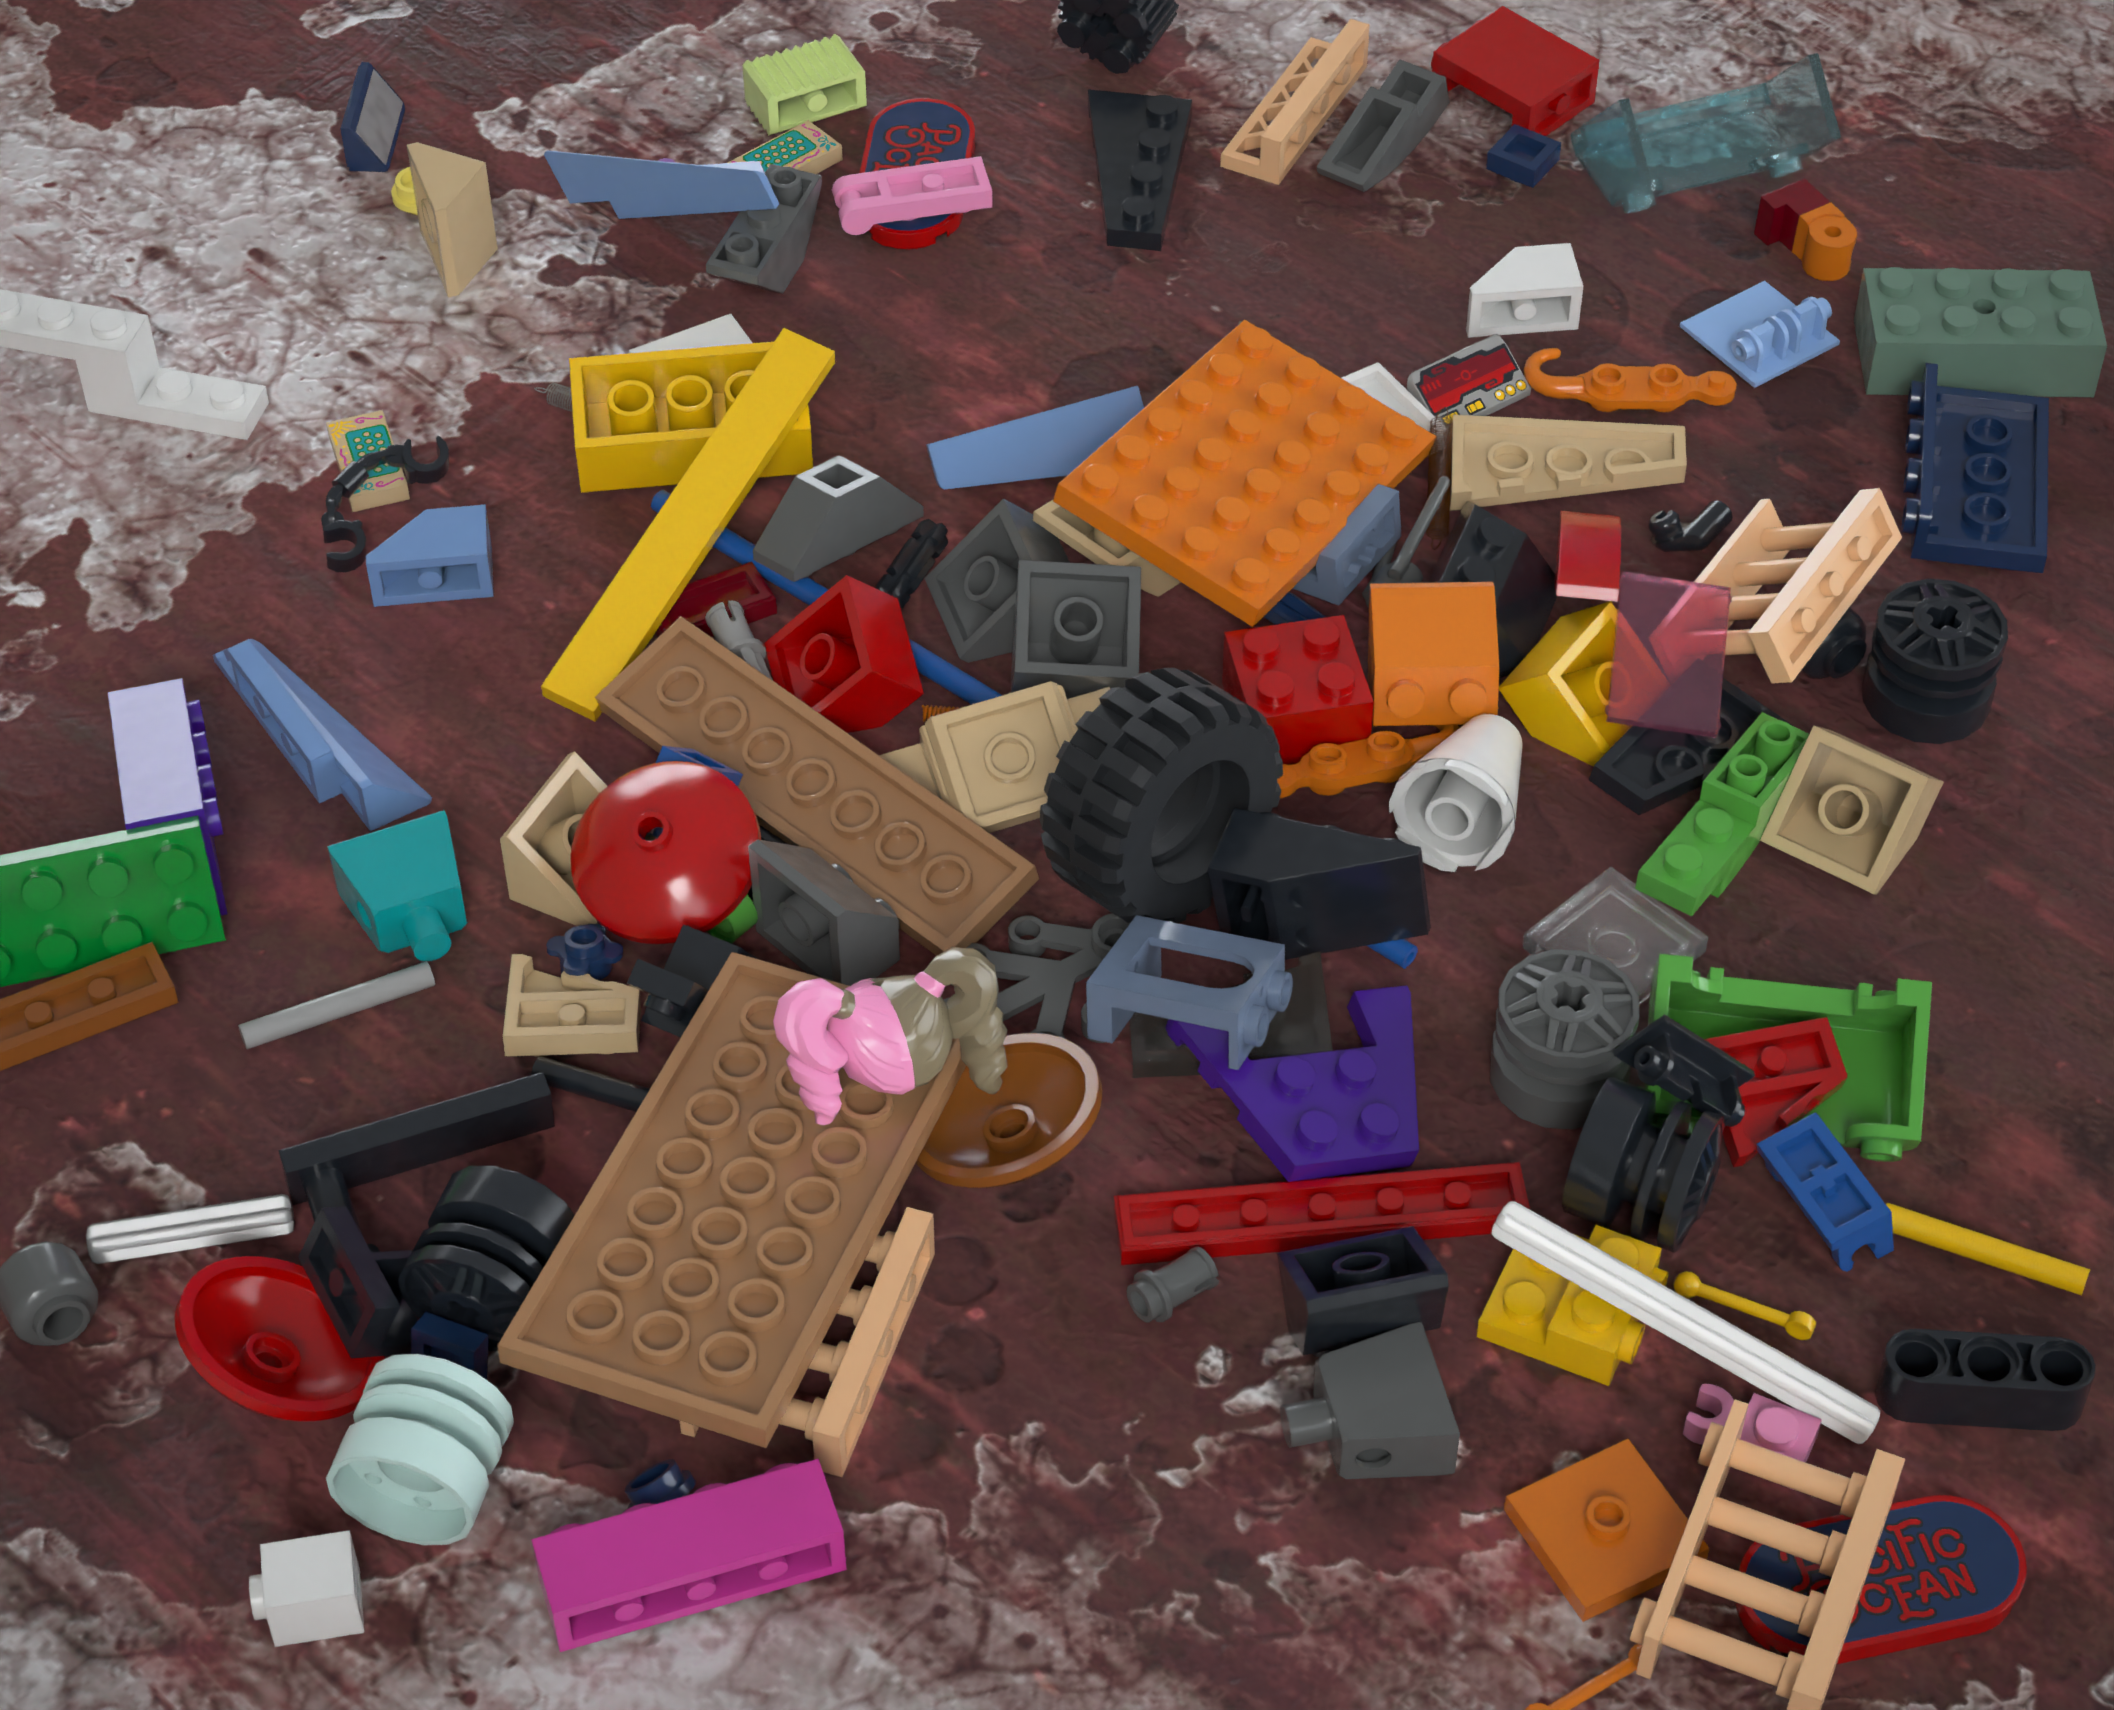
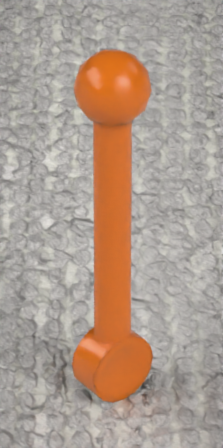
M1634 1644L1629 1650L1628 1658L1551 1704L1533 1703L1525 1710H1571L1634 1671H1637L1642 1645Z

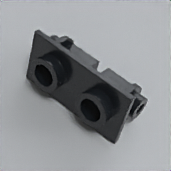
M1665 1014L1613 1050L1615 1057L1637 1070L1642 1082L1649 1086L1657 1085L1683 1102L1687 1100L1692 1103L1693 1108L1701 1113L1708 1110L1724 1116V1127L1736 1126L1743 1119L1745 1106L1742 1103L1739 1087L1755 1076L1754 1070Z

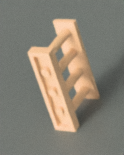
M1881 489L1859 490L1835 522L1783 527L1771 500L1761 499L1648 639L1654 656L1670 687L1697 660L1702 663L1708 656L1757 654L1771 683L1793 682L1902 539ZM1814 548L1808 557L1783 559L1790 550ZM1787 583L1779 593L1755 595L1762 585ZM1758 619L1751 629L1727 631L1735 620Z
M907 1207L896 1232L887 1231L884 1237L880 1235L876 1237L865 1258V1261L876 1263L877 1271H879L873 1287L864 1285L861 1291L850 1288L837 1312L839 1315L853 1318V1324L856 1328L850 1342L841 1340L837 1346L821 1343L808 1368L829 1374L832 1384L826 1399L817 1397L813 1403L792 1398L779 1423L780 1425L805 1431V1438L813 1441L814 1460L819 1459L824 1473L839 1477L844 1475L935 1255L933 1213ZM680 1421L681 1434L695 1437L699 1427Z
M1735 1399L1725 1426L1711 1422L1706 1434L1698 1463L1709 1468L1658 1601L1656 1602L1644 1597L1636 1616L1630 1636V1641L1642 1645L1636 1674L1651 1679L1662 1647L1665 1645L1776 1686V1695L1789 1699L1787 1710H1821L1890 1511L1905 1458L1877 1449L1867 1476L1853 1472L1851 1478L1740 1440L1749 1404ZM1730 1467L1841 1506L1840 1514L1852 1518L1847 1535L1833 1530L1829 1537L1720 1498L1719 1496ZM1708 1525L1821 1565L1819 1573L1832 1577L1826 1595L1811 1590L1810 1595L1806 1596L1698 1557L1697 1554ZM1686 1584L1799 1625L1797 1633L1810 1637L1805 1655L1790 1651L1788 1657H1784L1675 1617L1674 1615Z

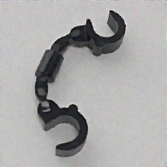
M440 436L436 437L438 458L433 463L421 464L416 462L412 458L411 440L407 439L404 445H390L385 450L371 452L362 456L357 462L351 461L332 481L333 487L326 496L327 512L321 518L324 543L348 540L355 547L344 553H326L328 569L345 573L353 571L363 564L367 554L366 536L363 531L362 522L359 520L353 522L344 520L343 515L337 511L341 505L342 497H351L369 478L367 471L386 463L392 467L403 468L406 474V481L409 484L415 482L421 484L438 482L449 470V449L446 442Z

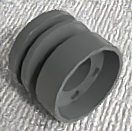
M1553 949L1526 957L1511 968L1499 988L1496 1030L1493 1033L1490 1057V1082L1500 1102L1519 1118L1545 1128L1577 1129L1584 1127L1596 1097L1607 1079L1616 1077L1629 1082L1631 1066L1615 1057L1613 1050L1636 1035L1639 1023V995L1628 976L1607 959L1582 950Z

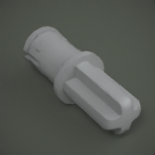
M733 600L728 602V607L732 614L731 618H729L723 602L713 606L707 612L705 619L715 640L772 680L764 662L766 648L760 640L754 638L744 616L742 605Z

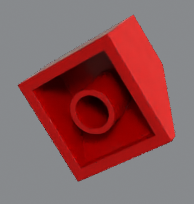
M848 575L843 577L764 643L773 681L846 733L883 727L924 694L898 598Z

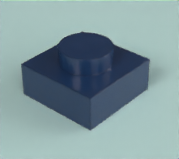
M1514 124L1488 151L1486 169L1507 177L1514 182L1533 188L1560 160L1561 142Z
M425 1312L411 1328V1354H421L449 1360L476 1372L487 1380V1334Z

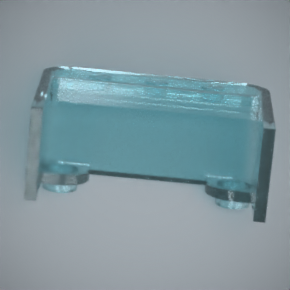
M1815 53L1801 59L1766 83L1636 114H1633L1629 98L1618 100L1572 132L1570 138L1575 156L1612 207L1623 205L1624 213L1629 214L1655 206V197L1766 170L1770 171L1771 178L1797 172L1803 169L1802 159L1840 139L1841 134L1819 54Z

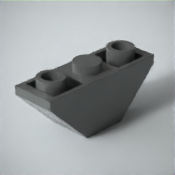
M770 164L765 173L779 205L776 209L740 211L707 261L706 273L731 282L783 294L805 258L821 191L822 176L800 171L792 167Z
M838 455L795 476L755 545L753 560L795 582L809 577L813 572L843 557L850 556L858 549L886 535L893 534L900 528L923 517L924 506L882 477Z

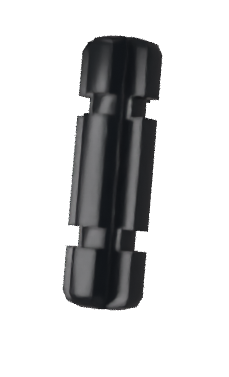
M930 519L921 521L911 534L913 538L907 540L886 570L888 574H884L874 587L898 598L901 610L911 598L910 594L916 591L936 562L934 559L938 558L947 546L948 539L946 534L948 529L942 523L936 524Z

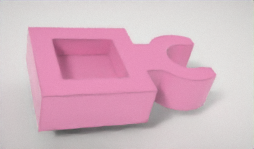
M1702 1384L1696 1406L1713 1413L1716 1417L1704 1418L1696 1413L1689 1412L1686 1417L1683 1435L1694 1443L1703 1445L1711 1422L1725 1426L1734 1402L1732 1396L1719 1386ZM1754 1393L1748 1405L1740 1440L1806 1462L1817 1439L1822 1419Z

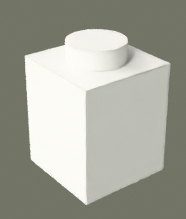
M350 1530L260 1544L262 1574L249 1576L251 1608L254 1620L267 1619L275 1647L364 1633L360 1568Z

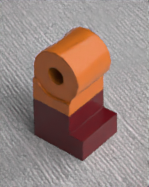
M1803 178L1761 196L1754 235L1767 246L1780 241L1802 261V268L1811 277L1822 281H1835L1845 277L1850 270L1852 252L1857 239V229L1834 204Z

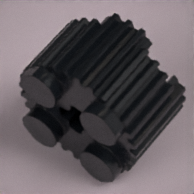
M1060 0L1058 9L1061 12L1058 14V17L1062 21L1057 27V32L1062 42L1068 47H1081L1080 52L1082 54L1087 52L1089 59L1094 60L1097 58L1109 71L1115 74L1126 73L1135 63L1140 64L1148 56L1177 16L1176 11L1179 8V4L1174 0Z

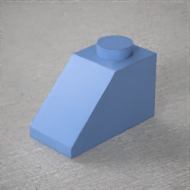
M486 505L426 509L367 554L366 567L374 607L494 597L492 544Z

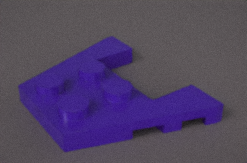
M1407 985L1353 992L1347 1009L1364 1047L1250 1060L1247 1056L1239 1070L1229 1068V1031L1171 1019L1168 1020L1165 1027L1168 1036L1177 1047L1182 1044L1187 1045L1200 1061L1198 1068L1200 1075L1212 1089L1222 1088L1240 1110L1237 1120L1288 1182L1412 1166L1419 1152L1411 992Z

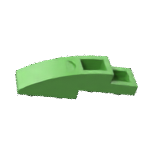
M1762 712L1705 778L1699 801L1638 871L1635 889L1690 916L1694 915L1710 894L1719 898L1759 844L1809 733Z

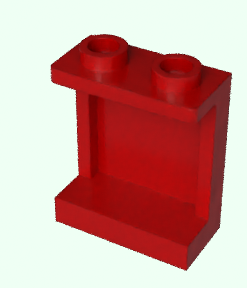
M1502 6L1482 20L1476 21L1470 28L1449 42L1440 45L1433 52L1431 69L1432 72L1446 77L1448 92L1460 84L1512 114V126L1516 124L1547 136L1595 103L1600 60Z

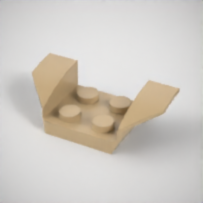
M1050 681L930 717L925 722V725L919 728V744L879 756L985 831L992 833L1040 818V807L1047 803L1048 799L1044 791L1048 774L1055 772L1060 761L1056 757L1064 740L1070 742L1078 730L1075 724L1086 711L1093 712L1101 704L1099 698L1108 692L1110 687L1067 699L1063 686Z

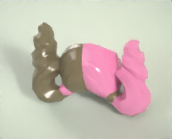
M951 947L935 956L927 968L917 975L868 978L858 981L845 989H839L822 978L800 981L778 1000L773 1020L776 1037L790 1053L786 1060L794 1082L800 1085L799 1095L803 1104L808 1109L814 1111L815 1123L819 1125L833 1122L841 1108L842 1103L839 1095L842 1092L838 1071L842 1067L849 1078L877 1092L903 1095L914 1088L928 1084L942 1070L950 1052L952 1039L959 1038L961 1059L969 1068V1077L977 1088L989 1094H996L1002 1084L1000 1075L1007 1068L1006 1050L1003 1042L1008 1029L1003 1023V1012L997 1006L999 987L995 965L973 948ZM952 985L954 986L955 994L945 1003L941 995L945 986Z

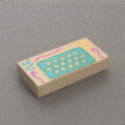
M807 120L728 163L760 161L765 172L770 164L818 174L843 160L842 145Z
M383 410L326 422L329 440L340 473L351 461L357 462L368 453L385 450L388 446L394 445ZM387 463L367 471L369 478L348 498L352 512L410 499L402 468L392 467Z

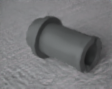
M1193 1247L1186 1254L1154 1272L1146 1269L1137 1272L1133 1283L1128 1285L1126 1290L1129 1304L1142 1321L1146 1323L1152 1320L1165 1322L1172 1317L1175 1307L1206 1290L1215 1288L1219 1284V1280L1215 1278L1219 1276L1214 1261L1204 1249Z

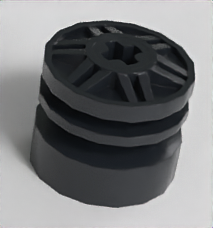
M1929 578L1905 583L1887 594L1877 612L1876 628L1872 635V650L1868 655L1862 682L1863 703L1872 719L1892 734L1921 743L1943 744L1962 740L1980 729L1990 713L1997 685L1996 675L2001 668L2002 655L2008 641L2007 619L1997 603L1980 590L1953 580Z
M1610 1077L1599 1091L1580 1134L1564 1186L1563 1212L1607 1227L1617 1217L1624 1203L1628 1202L1633 1204L1630 1228L1631 1237L1641 1241L1645 1239L1660 1214L1662 1217L1658 1230L1657 1245L1660 1248L1675 1253L1681 1247L1691 1227L1700 1219L1712 1193L1721 1163L1720 1146L1725 1125L1724 1116L1708 1110L1703 1112L1689 1137L1687 1134L1692 1115L1691 1104L1683 1101L1676 1103L1661 1127L1653 1124L1656 1111L1655 1091L1616 1077Z
M468 1166L452 1174L428 1220L429 1228L423 1230L398 1278L401 1296L419 1318L425 1312L485 1333L488 1335V1351H498V1343L575 1215L567 1203L549 1188L519 1172L495 1166Z

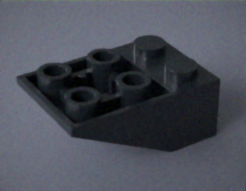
M1234 808L1208 866L1220 932L1284 944L1285 960L1428 935L1431 928L1421 847L1409 845L1395 838L1381 839L1347 832L1333 825L1319 826L1285 819L1271 812L1257 813Z

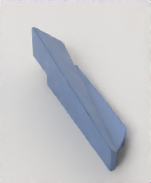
M549 150L544 153L570 204L609 201L618 219L776 209L779 205L760 161L695 165Z
M1134 386L930 443L926 447L936 483L944 490L1066 476L1136 416L1144 406L1139 387Z
M248 639L213 654L214 662L319 804L342 793L371 832L431 803L432 797L260 642Z

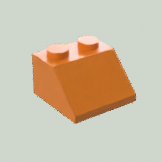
M1493 582L1370 584L1367 683L1374 701L1373 726L1464 725L1478 715H1498L1499 651L1495 586Z

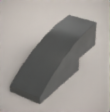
M1399 59L1380 89L1370 86L1317 165L1318 174L1363 192L1379 183L1417 147L1450 103L1446 77Z

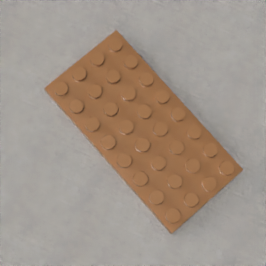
M731 952L498 1343L500 1363L767 1448L966 1067L961 1059L959 1038L952 1039L950 1052L942 1070L928 1084L914 1088L903 1095L877 1092L849 1078L842 1067L838 1071L842 1092L839 1095L842 1103L841 1108L833 1122L819 1125L815 1123L814 1111L808 1109L800 1098V1085L794 1082L786 1062L790 1053L777 1039L773 1020L778 1000L797 982L821 977ZM824 979L839 989L849 987L845 984Z

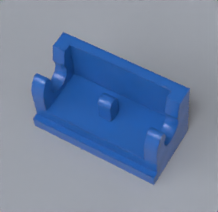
M1816 1112L1757 1143V1151L1765 1160L1766 1169L1776 1181L1782 1183L1830 1248L1832 1258L1841 1270L1848 1272L1853 1268L1854 1261L1851 1259L1852 1255L1865 1244L1868 1245L1877 1259L1894 1251L1892 1212Z

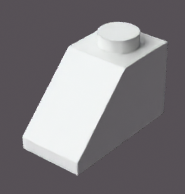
M1571 243L1515 247L1470 287L1466 326L1468 338L1492 336L1494 334L1510 335L1578 329L1583 283Z

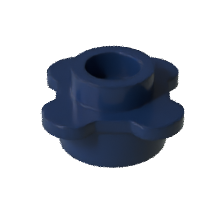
M599 924L575 926L569 929L565 936H554L546 944L547 953L550 956L559 958L561 974L563 971L573 976L590 974L592 978L598 981L607 977L612 970V964L617 963L623 957L622 945L611 942L606 936V928Z

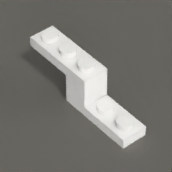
M0 289V347L76 360L88 412L248 440L269 404L266 386L160 367L148 315Z

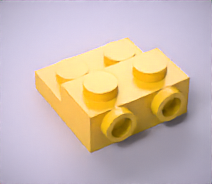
M1595 1225L1589 1239L1575 1235L1666 1286L1669 1272L1658 1268L1662 1248ZM1513 1249L1478 1321L1477 1337L1609 1386L1620 1361L1628 1364L1633 1363L1643 1338L1645 1324L1638 1322V1319Z

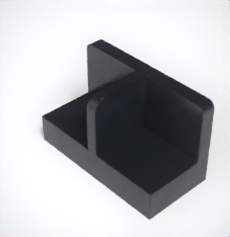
M347 1206L323 1207L298 1258L351 1358L411 1354V1328L418 1320L401 1296L398 1278L412 1251L380 1252L376 1245L365 1242Z

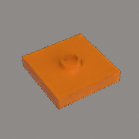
M1629 1439L1623 1440L1507 1495L1504 1505V1511L1582 1622L1664 1583L1688 1523V1518ZM1703 1540L1697 1556L1707 1560L1709 1547Z

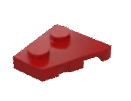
M1828 1017L1704 1039L1754 1070L1755 1073L1752 1079L1739 1087L1742 1103L1745 1106L1743 1119L1736 1126H1725L1723 1130V1138L1733 1167L1746 1164L1759 1153L1757 1151V1143L1803 1119L1841 1089L1848 1078Z

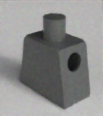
M1422 1322L1412 1323L1323 1354L1315 1363L1314 1399L1283 1404L1280 1407L1281 1424L1288 1447L1327 1441L1336 1472L1344 1479L1436 1476L1455 1473L1460 1432Z

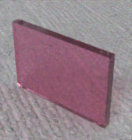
M1622 572L1619 580L1608 704L1605 707L1607 714L1606 722L1716 738L1718 730L1721 728L1719 719L1729 605L1732 602L1730 595L1731 587Z

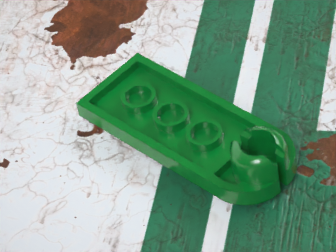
M198 815L0 855V987L71 973L150 942H153L158 954L226 940Z

